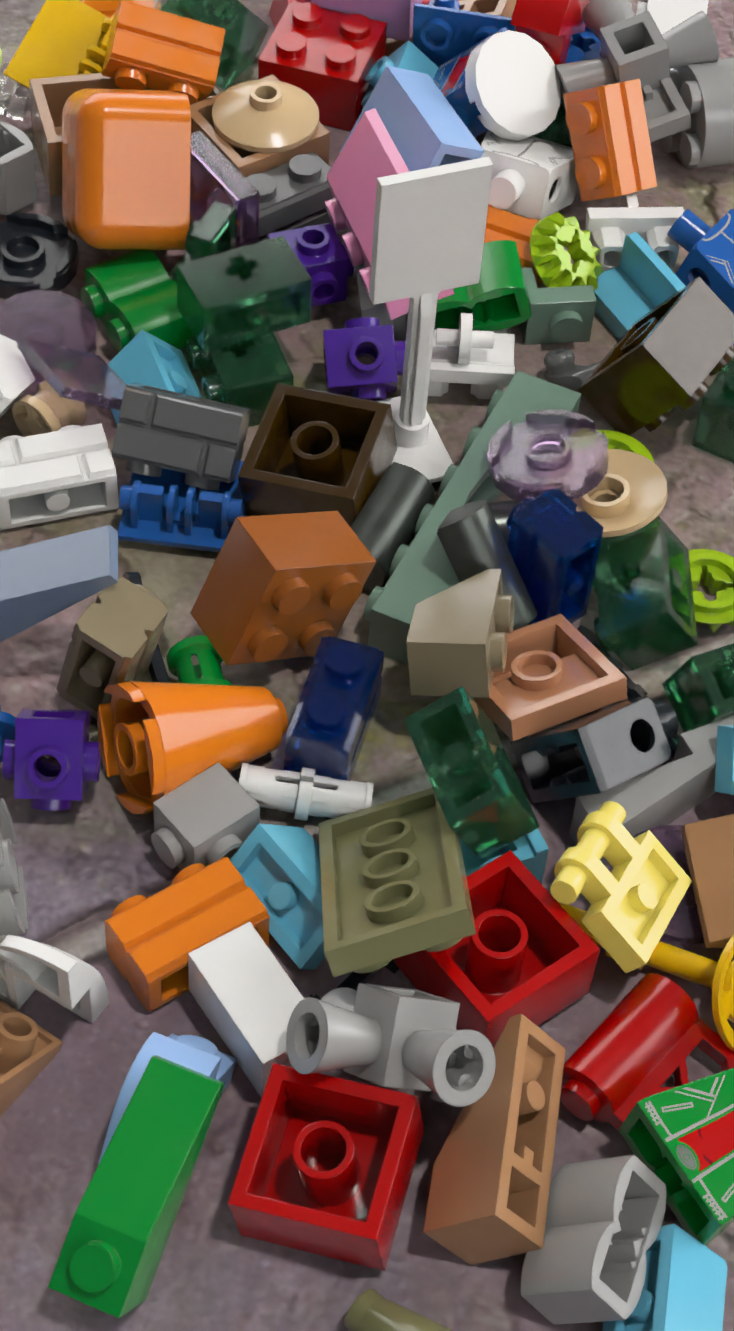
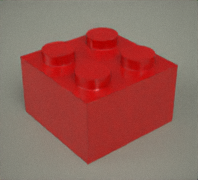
M290 1L258 59V80L273 74L279 81L302 89L316 102L319 110V122L322 125L351 132L364 108L361 102L369 85V82L366 81V75L372 66L385 56L387 22L370 19L361 14H348L322 8L313 3Z
M511 850L466 877L476 934L464 937L454 946L442 951L429 952L421 950L394 959V963L417 990L460 1003L456 1030H475L482 1033L488 1038L493 1049L510 1017L522 1013L535 1025L539 1026L589 993L600 948Z
M273 1063L228 1201L229 1209L240 1235L385 1271L424 1134L418 1096L320 1073L300 1074L293 1067Z

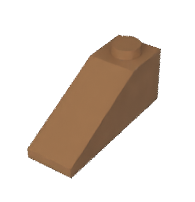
M522 1013L509 1018L494 1047L496 1068L490 1087L479 1100L470 1105L463 1106L433 1165L423 1233L469 1265L543 1248L566 1049Z

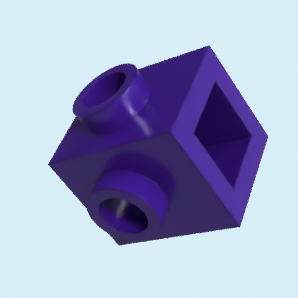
M332 223L268 234L267 278L282 312L346 301L347 277L354 275V267Z
M364 317L346 321L345 328L323 330L322 343L328 393L379 401L386 399V393L396 391L397 376L403 375L405 341H394L393 324L379 325L378 318ZM367 357L374 363L364 365L357 359Z
M22 709L15 718V739H5L3 747V778L14 779V799H31V807L34 809L66 810L71 808V800L82 801L88 789V782H99L101 745L100 742H89L90 711ZM44 755L55 757L59 761L60 766L49 764Z

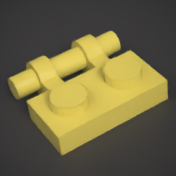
M607 801L601 805L598 811L590 812L585 817L577 832V845L567 848L557 861L554 868L555 880L551 884L550 891L553 898L563 904H571L576 901L580 893L583 894L591 906L581 922L591 932L598 944L609 953L625 973H628L647 964L692 880L650 830L633 838L622 825L626 818L624 808L619 803ZM602 857H605L613 867L611 872L600 861Z

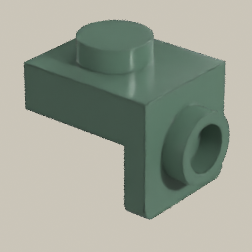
M522 268L532 317L519 324L524 345L589 342L597 301L593 285L537 288L533 268Z

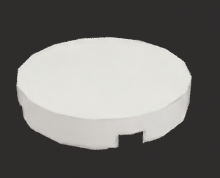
M508 30L488 37L471 52L465 68V91L470 104L476 103L477 109L481 113L477 117L485 128L500 138L519 141L543 132L554 121L561 103L560 79L554 61L540 43L525 33Z

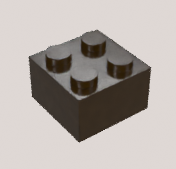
M698 277L634 322L577 390L616 432L630 436L642 427L651 432L673 413L674 407L678 406L682 411H685L695 404L709 388L704 382L705 378L708 375H715L734 357V349L731 347L734 343V314L709 286Z
M277 383L238 474L247 516L338 511L351 527L386 470L392 464L397 451L391 404Z

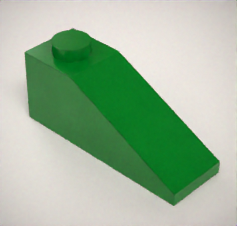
M154 1055L151 1057L78 1205L48 1288L117 1318L122 1317L146 1300L224 1088V1082L160 1056Z

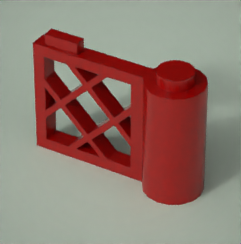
M648 973L640 979L564 1062L560 1100L565 1108L575 1117L583 1121L594 1119L598 1122H609L618 1130L638 1101L689 1083L686 1059L696 1047L700 1048L720 1065L721 1071L734 1068V1051L725 1045L721 1037L699 1019L694 1002L678 984L665 976ZM674 1075L675 1087H662Z

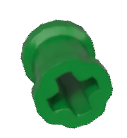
M207 636L187 637L172 646L166 655L168 669L178 678L179 683L232 685L230 681L225 680L221 668L223 659ZM193 655L197 656L198 665L192 664L191 657Z

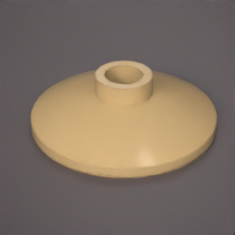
M252 80L236 84L226 89L217 97L212 107V123L220 137L237 148L256 153H279L297 148L312 138L319 125V110L313 98L294 85L276 80Z
M619 449L593 450L566 460L550 474L544 488V502L551 518L566 530L589 537H614L641 529L660 514L667 500V482L661 469L650 459L640 454Z

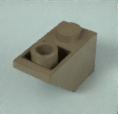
M487 569L415 605L406 640L411 695L489 698L494 672L505 671L507 660L506 633H512L514 627V596L503 595L502 569Z

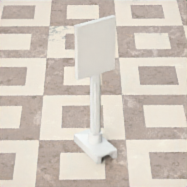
M489 157L377 178L369 298L373 305L409 298L401 396L375 402L391 404L397 451L392 464L396 462L412 467L422 473L430 483L442 482L446 470L453 464L426 410L437 298L441 291L479 283L493 164Z

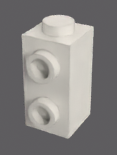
M248 922L188 953L189 991L232 1055L238 1058V1064L262 1098L272 1064L277 1063L292 1067L286 1048L287 1027L294 1008L304 998L251 922Z

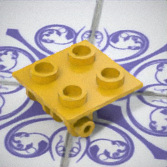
M46 0L6 68L4 75L30 90V79L102 73L113 16L109 18L80 0Z

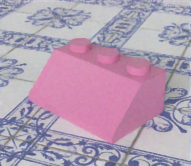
M375 108L364 112L326 175L333 199L324 202L336 233L344 230L347 231L346 234L341 235L353 267L361 264L365 267L358 270L368 298L377 178L410 172ZM454 290L441 291L438 294L437 300L454 294ZM409 298L383 303L391 320L408 313Z

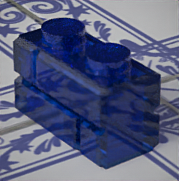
M550 488L534 499H524L513 508L506 522L507 527L510 529L507 547L538 612L536 618L529 625L558 614H562L572 624L586 615L604 527L585 511L577 512L578 505L559 488Z
M332 636L322 637L314 658V664L310 668L285 735L284 754L286 756L284 759V771L301 773L302 767L315 769V775L351 781L381 694L384 652L376 647Z

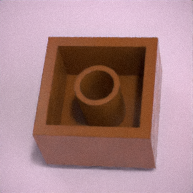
M338 511L236 517L190 614L227 666L324 655L328 653L329 649L336 642L338 632L355 601L360 597L363 586L377 561Z

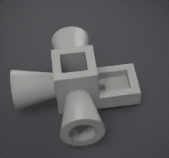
M590 0L583 10L582 20L600 40L601 58L555 65L560 79L561 103L564 110L566 111L564 93L640 78L650 143L691 128L690 112L670 77V69L684 67L688 64L718 61L719 48L716 35L705 12L699 11L669 31L661 34L649 11L634 16L631 0Z
M358 983L357 991L346 987L337 988L325 994L320 1000L312 997L302 999L294 1008L288 1022L286 1033L287 1054L292 1067L300 1074L343 1068V1071L370 1081L372 1086L414 1095L415 1090L430 1091L429 1098L462 1107L476 1102L486 1093L492 1083L496 1068L495 1052L486 1036L475 1030H456L460 1003L421 990Z

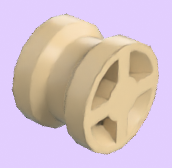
M50 376L38 385L34 396H23L12 407L14 421L24 437L55 432L68 425L82 426L87 420V410L78 392L68 382L56 376Z

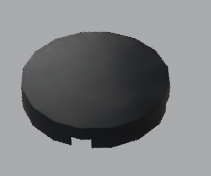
M15 213L6 215L7 222L0 223V297L6 300L30 301L49 297L64 289L76 276L79 263L78 245L75 237L73 240L68 235V228L60 221L42 214Z

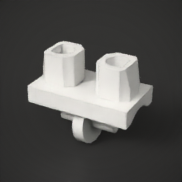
M636 194L623 195L620 207L587 208L585 230H590L591 232L589 240L592 246L601 250L596 256V260L602 266L603 271L620 266L625 236L637 232L665 264L673 270L680 245L670 238L667 233L676 220L684 213V208L639 207Z
M460 313L458 329H434L428 396L441 397L444 393L448 392L449 383L471 384L470 393L477 399L491 400L494 392L497 389L503 390L504 386H508L515 375V334L472 330V313Z

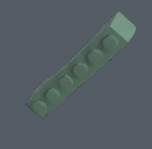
M516 371L505 391L497 389L494 392L487 408L485 424L482 428L477 426L472 428L463 449L461 463L459 466L451 464L444 474L439 489V499L436 504L431 505L427 503L424 506L416 523L415 538L410 546L400 545L391 563L390 579L384 588L376 586L367 600L363 620L370 623L368 649L408 664L406 640L415 605L460 583L437 535V529L450 510L479 500L493 502L501 494L519 484L553 472L562 457L565 447L574 436L581 393L520 371Z

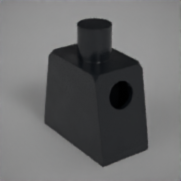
M648 696L613 703L542 730L537 734L511 741L510 744L532 803L603 793L669 760L671 749L667 739L677 733L679 724L677 715L669 703L664 700L653 702ZM577 746L579 748L583 761L580 760L574 752V748Z

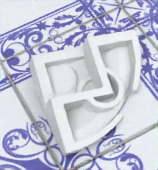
M13 935L0 936V999L15 1009L19 1010L32 993L37 990L93 1024L109 1005L105 981L100 972L92 965L44 943Z

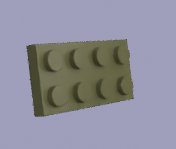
M446 784L319 823L324 954L333 977L353 971L356 973H370L383 968L392 959L421 950L429 952L442 951L454 946L462 938L476 934L456 815Z

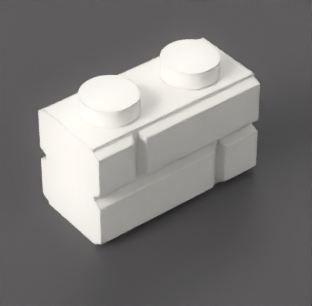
M102 423L83 427L68 425L55 432L27 437L12 435L0 440V531L119 508L116 467L111 451L108 449V442Z

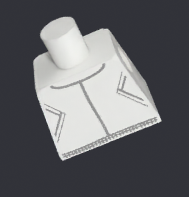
M490 130L487 131L481 145L484 150L481 158L489 157L493 164L489 204L492 207L541 220L573 203L578 182L575 177L576 167L572 148L533 136L519 141L504 139ZM557 179L556 186H554L553 183Z

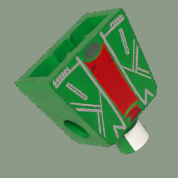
M734 1068L645 1097L638 1101L618 1131L633 1153L666 1184V1202L685 1231L707 1246L734 1222Z

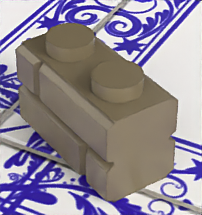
M122 576L118 577L117 583L103 589L97 595L96 602H92L75 623L72 640L69 643L56 688L59 696L81 710L90 711V716L97 720L99 705L111 702L112 695L103 692L107 685L117 684L122 681L142 682L148 672L169 612L166 604L160 601L157 595L149 588L133 584Z

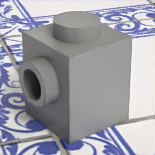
M218 762L153 802L154 833L151 834V841L158 856L170 868L178 866L183 870L196 863H202L206 867L223 857H228L230 860L260 823V806Z

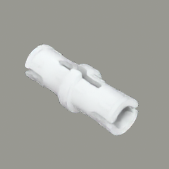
M242 763L239 784L260 807L295 813L294 819L307 821L308 815L322 818H337L371 807L374 783L346 781L315 775V769L302 767L300 773L269 769L262 766L249 765L248 763Z

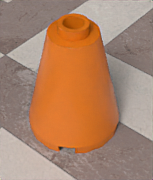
M122 681L117 684L107 685L103 692L112 695L111 702L100 704L97 713L98 741L101 745L103 766L107 777L120 775L127 792L117 794L116 796L121 805L132 814L154 812V801L218 762L231 773L241 768L242 763L249 764L276 750L281 744L282 735L286 733L288 728V717L284 704L278 697H274L267 688L261 686Z

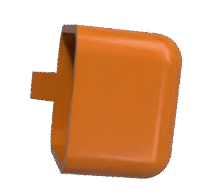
M87 88L73 93L67 99L62 111V216L66 227L72 234L97 249L185 250L186 247H205V238L189 236L191 110L189 98L186 94L162 90Z

